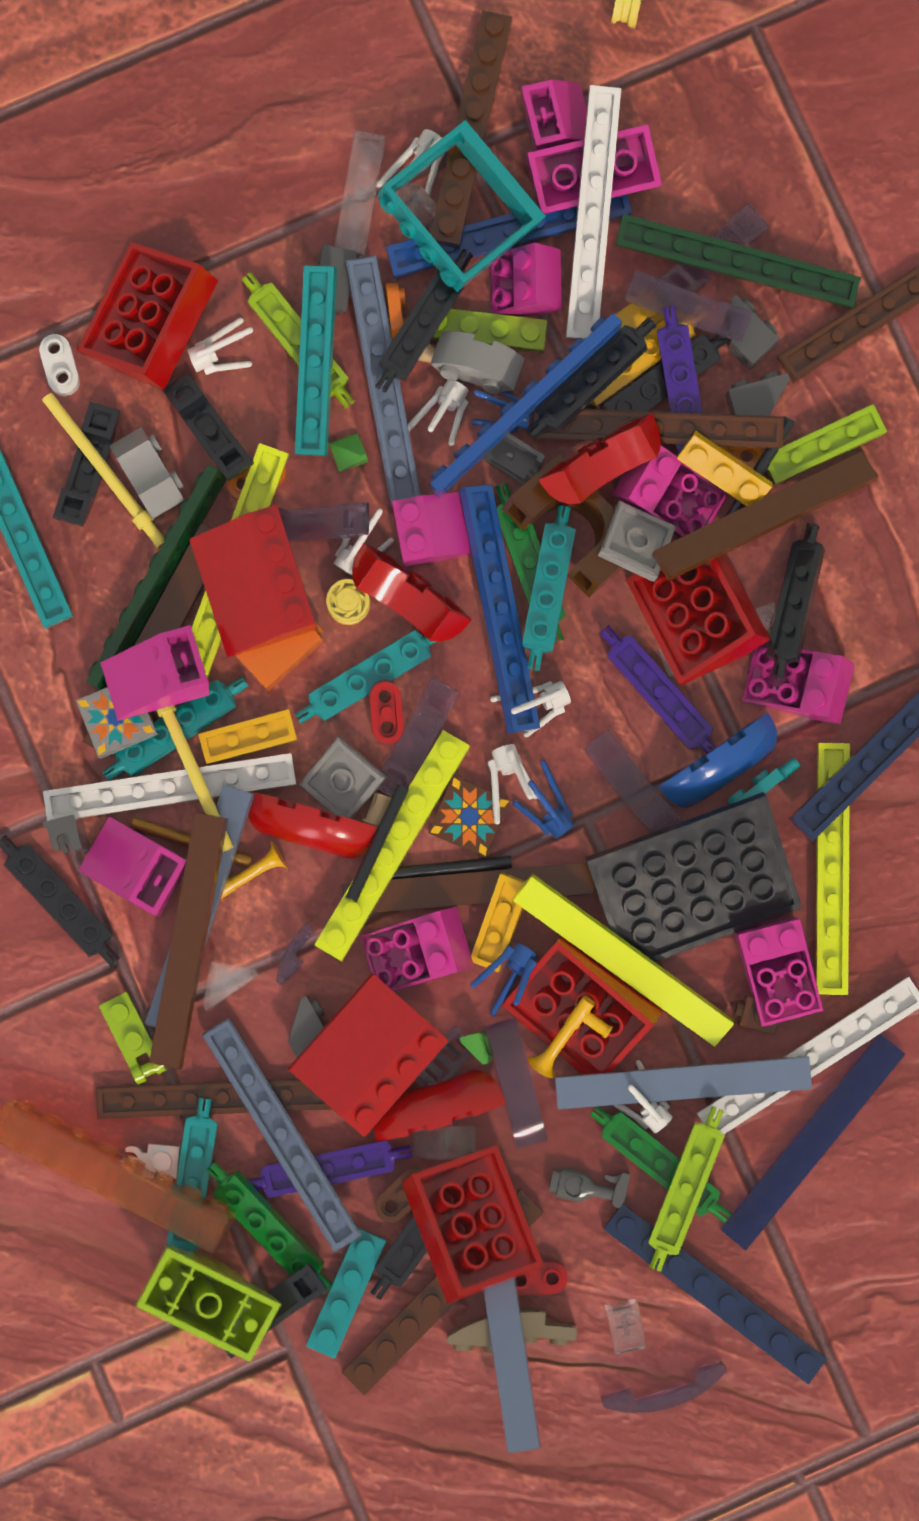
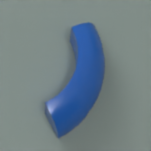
M768 712L747 724L708 754L703 755L673 774L658 786L661 792L675 805L689 808L744 774L767 757L775 748L777 730Z

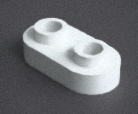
M48 335L42 340L39 347L48 384L57 395L70 396L78 390L80 385V376L72 348L67 339L62 335ZM53 345L60 346V350L56 354L50 353V347ZM61 374L68 375V380L65 383L58 382V377Z

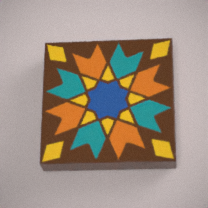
M453 776L429 830V834L486 858L511 800L499 795L500 823L495 824L492 792Z

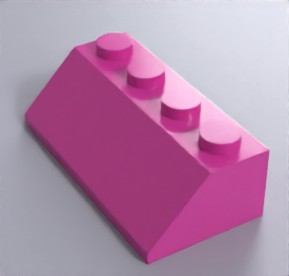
M648 124L617 131L611 198L661 187V178ZM584 140L527 153L525 160L532 190L538 207L544 214L578 206Z

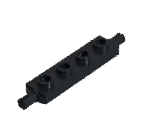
M462 249L454 262L463 273L466 272L465 268L474 257L470 251L466 256L468 251L466 249ZM439 270L436 272L379 361V366L385 372L376 383V388L380 390L382 387L381 391L386 393L395 378L406 381L466 285L457 292L453 287H449L443 282Z
M647 317L636 329L624 325L535 408L539 419L526 429L528 435L535 440L547 427L557 433L562 430L648 350L644 337L657 327L655 322Z
M723 329V331L711 339L703 333L691 341L696 376L721 359L718 349L729 342L730 335L719 341L729 333L726 329ZM662 362L603 403L602 409L648 411L668 397Z
M814 523L806 525L804 540L792 542L770 635L771 639L769 640L766 652L767 657L775 661L771 677L776 680L778 678L784 680L787 663L800 661L825 553L823 545L816 542L820 527Z
M4 835L2 840L0 839V848L9 856L4 867L89 958L99 953L110 967L115 962L117 963L120 957L108 946L113 936L110 931L28 843L17 848L7 835Z
M414 1215L375 1268L381 1278L373 1289L370 1290V1293L375 1295L379 1288L383 1286L376 1295V1298L379 1300L382 1299L391 1284L402 1287L427 1253Z

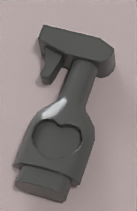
M562 1167L561 1170L553 1169L548 1192L555 1193L556 1198L574 1202H582L594 1196L611 1200L616 1208H620L625 1202L631 1174L621 1172L620 1175L616 1176L605 1174L606 1180L615 1183L614 1188L595 1184L585 1172Z

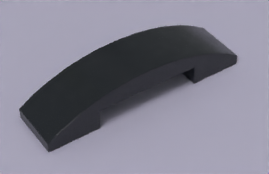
M186 373L163 390L191 432L228 481L254 464L189 373Z
M90 402L81 431L107 463L111 452L110 445L113 444L119 421L120 410ZM79 447L77 448L65 488L61 489L53 519L83 527L94 504L102 477Z
M311 1263L303 1266L267 1291V1293L281 1303L267 1332L329 1289ZM225 1350L230 1359L236 1356Z

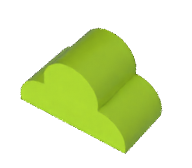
M167 1245L135 1305L251 1362L281 1303L269 1293L247 1282L242 1275L225 1264L196 1251H190L189 1253L178 1247Z

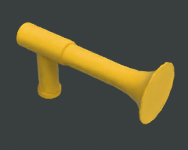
M270 842V851L260 861L234 877L227 879L221 899L271 868L284 867L287 870L289 869L286 860L274 842Z
M583 996L549 1047L539 1056H529L527 1058L529 1064L538 1073L548 1078L555 1077L553 1070L554 1060L582 1022L601 1034L603 1038L609 1035L613 1026H609L590 1012L595 1005L592 999Z

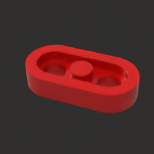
M381 680L373 684L369 691L371 730L378 741L390 744L399 740L404 730L401 693L399 688L391 681ZM383 690L389 691L390 694L386 701L379 700V693ZM386 721L392 723V728L388 732L381 730V725Z
M543 1261L544 1266L523 1274L526 1276V1282L523 1285H517L518 1295H545L561 1292L568 1282L566 1269L557 1261ZM551 1272L558 1275V1280L554 1284L546 1281L547 1274Z

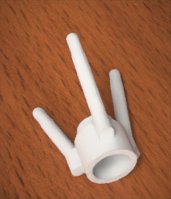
M423 130L420 137H415L410 147L377 182V187H382L413 153L415 157L411 163L441 140L442 137L431 130ZM445 154L432 163L424 191L425 197H428L431 193L439 163Z
M238 318L205 340L195 343L194 347L187 349L196 372L204 370L206 375H209L216 371L251 367V361L216 365L213 362L218 361L216 350L251 334L253 328H246L212 344L244 322L243 318Z
M447 379L445 385L438 387L431 399L408 423L409 432L438 401L441 406L428 426V431L432 432L446 409L454 412L457 408L448 444L453 446L464 410L469 403L465 399L469 390L461 383Z
M357 507L342 543L334 554L337 558L333 564L350 576H352L354 559L359 549L383 513V510L380 508L377 509L354 546H348L362 511L361 507ZM389 538L377 549L382 552L386 551L394 543V539Z
M549 681L532 687L534 694L539 693V698L512 708L511 713L517 714L543 704L546 710L552 709V711L539 720L541 728L555 716L564 713L565 709L563 706L570 704L571 699L562 681L554 684ZM500 695L491 696L490 701H501ZM539 729L525 731L523 735L527 738Z
M515 744L501 746L493 750L494 760L488 762L491 771L495 824L500 823L498 771H501L502 775L516 773L529 800L532 798L538 799L528 785L531 779L522 764Z
M636 1060L637 1068L639 1070L645 1069L642 1062ZM629 1085L628 1090L643 1106L640 1111L643 1117L624 1104L613 1105L635 1120L644 1130L649 1127L654 1133L663 1129L673 1118L668 1111L670 1106L666 1101L648 1102L633 1085Z

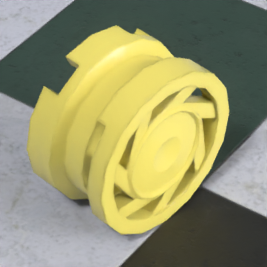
M616 0L611 23L616 24V21L621 20V22L627 23L628 27L635 28L641 0Z
M353 579L337 581L330 587L327 593L326 604L332 618L342 625L359 623L367 616L370 610L369 595L357 590Z

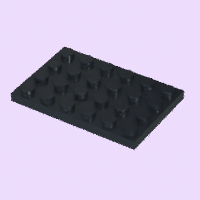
M764 792L585 857L609 929L654 962L802 908L774 817Z

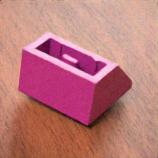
M551 79L521 87V102L534 151L584 140L587 107L580 83Z
M535 242L510 249L492 263V314L540 316L562 310L561 249Z

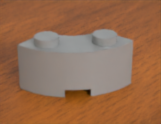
M455 331L441 332L430 364L440 372L442 377L451 381L460 380L473 383L492 394L515 389L525 360L524 357L495 340L490 345L474 340L475 334Z
M142 427L110 445L112 452L152 519L184 501L179 491L184 486L176 472L168 473L157 453L162 451L153 434L147 437Z

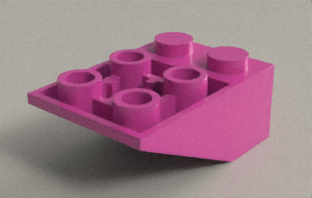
M660 445V452L657 458L625 472L612 494L619 501L676 526L673 534L679 538L711 524L728 495L718 486L679 461L677 456L662 445Z
M191 625L160 633L100 662L118 721L209 695L208 679Z
M764 643L754 650L742 702L813 720L841 724L855 667L854 663L844 656L802 649L800 661L787 663L784 680L779 678L776 680L771 677L775 661L770 660L766 655L768 643Z
M108 817L78 871L147 912L160 917L184 876L186 859L117 820Z
M457 907L440 910L360 936L371 973L376 975L393 991L475 967Z
M791 916L734 933L742 966L751 994L754 996L753 1001L762 1027L824 1011L799 918Z

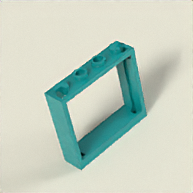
M466 120L385 183L377 194L381 208L387 214L394 216L399 222V228L407 238H412L420 247L419 251L422 257L427 262L433 263L440 271V277L447 286L453 287L457 292L538 227L546 217ZM455 145L522 224L520 228L464 273L396 194L398 190Z

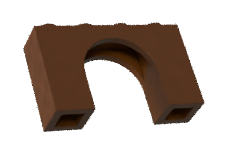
M559 454L513 493L502 510L523 531L545 512L558 508V506H563V508L567 506L583 515L593 528L595 545L574 566L567 576L590 598L622 569V567L597 556L615 506L609 504L598 493V490L589 495L582 503L571 505L559 502L550 496L541 485L539 479L559 462L567 461Z

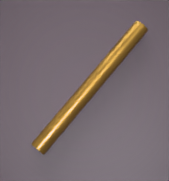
M134 817L131 829L189 847L191 835ZM237 850L233 862L250 867L253 855Z

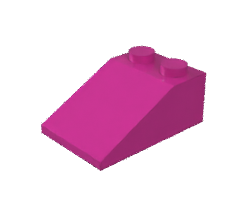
M460 492L444 493L440 498L436 494L392 501L404 568L472 556Z

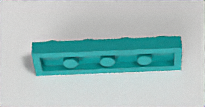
M359 1227L358 1229L362 1236L351 1242L306 1347L333 1359L337 1356L386 1243V1239Z

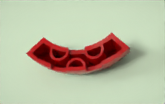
M652 412L618 427L617 431L603 439L604 442L597 438L577 450L578 454L572 456L566 462L564 460L559 462L539 479L543 488L559 502L570 505L582 503L589 495L609 481L645 462L657 458L660 452L661 439L659 428Z
M363 543L354 559L352 568L353 582L357 590L376 598L413 624L429 641L442 642L450 640L468 626L472 619L448 596L444 598L439 592L430 588L432 583L413 570L409 573L401 565L395 563L393 557Z
M250 791L255 796L248 814L249 821L256 831L265 836L303 845L346 859H356L369 847L377 827L327 812H322L320 816L322 811L320 809Z
M473 1069L446 1081L404 1092L374 1126L375 1137L377 1141L410 1136V1133L427 1128L428 1131L451 1125L453 1120L462 1119L470 1115L475 1117L505 1104L506 1101L499 1085L490 1075L484 1071Z

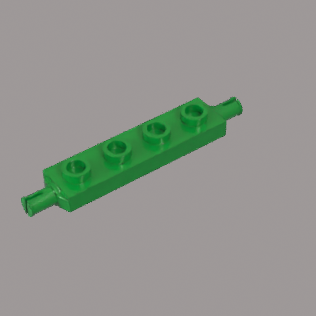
M502 483V487L501 484L495 487L501 504L497 507L501 532L529 606L541 546L533 524L523 531L502 510L511 496L508 483ZM561 606L559 622L566 617L563 606ZM558 623L556 634L559 642H561L565 638Z
M596 1106L594 1109L603 1118L594 1111L589 1116H592L604 1126L601 1137L668 1190L680 1159L621 1111L610 1116L601 1107ZM707 1181L695 1213L702 1217L711 1212L723 1224L728 1219L718 1211L720 1210L727 1217H730L732 1212L717 1202L720 1191Z
M217 1161L208 1166L206 1171L219 1183L213 1195L289 1275L311 1263L329 1289L332 1287L333 1284L320 1272L325 1261L239 1171L227 1174Z

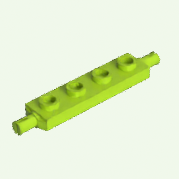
M252 272L248 273V278L244 276L241 280L252 292L248 305L299 367L301 318L273 283L262 286ZM333 359L331 397L334 395L344 409H347L349 404L352 405L355 402L344 388L349 378Z
M711 1106L706 1123H694L648 1240V1243L656 1249L649 1264V1267L655 1269L658 1258H660L656 1270L662 1271L667 1255H678L725 1137V1134L717 1128L724 1113V1110L720 1108L717 1111V1107Z

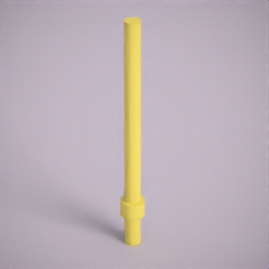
M52 392L42 399L44 404L133 516L134 519L132 521L139 530L143 529L157 548L162 546L165 542L164 536L152 522L154 518L152 519L147 509L143 510Z
M175 705L156 710L158 716L164 719L205 814L220 817L174 713L176 711ZM227 830L222 852L234 847Z

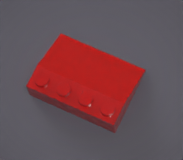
M130 242L76 351L138 381L164 390L218 280L198 263Z
M277 504L245 514L189 539L227 658L317 629Z
M726 554L669 581L661 569L658 578L654 582L635 573L625 579L679 685L686 684L740 659L771 639Z
M562 936L557 939L534 967L519 1005L515 1006L513 1004L518 986L502 1004L506 1010L549 1046L582 997L587 996L592 999L595 1005L590 1012L609 1026H613V1029L606 1038H603L601 1034L582 1022L558 1053L581 1074L612 1072L653 1027L663 1012L658 1005Z
M371 973L287 1069L365 1137L449 1040L376 975Z
M497 1145L414 1173L401 1183L447 1304L544 1266Z

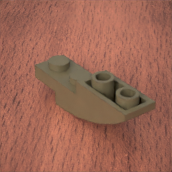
M545 1308L520 1309L525 1343H536L537 1338L550 1339L549 1343L554 1345H568L569 1340L576 1341V1324L545 1321ZM488 1316L478 1317L450 1331L447 1336V1344H453V1349L460 1351H472V1346L485 1347V1352L493 1353Z

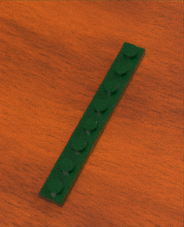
M624 213L621 217L614 244L617 247L849 309L854 307L861 280L859 276Z
M208 464L205 470L197 476L193 492L182 503L179 511L180 515L175 524L168 528L164 537L165 542L160 551L151 558L146 576L136 585L134 597L129 606L122 610L119 616V624L114 633L107 637L104 643V651L99 660L95 661L90 667L89 677L86 682L94 688L102 690L107 687L100 662L133 647L190 544L189 539L194 537L200 524L205 520L227 480L217 468Z

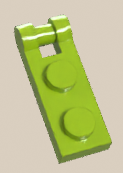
M125 992L99 1006L138 1085L147 1081L146 1077L154 1073L159 1075L167 1070L166 1066L149 1062L141 1066L137 1057L145 1053L150 1058L153 1040L129 992Z

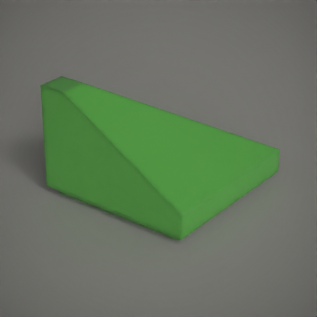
M358 433L329 443L339 473L368 463V458Z
M485 1030L460 1037L461 1043L482 1064L493 1061V1053Z

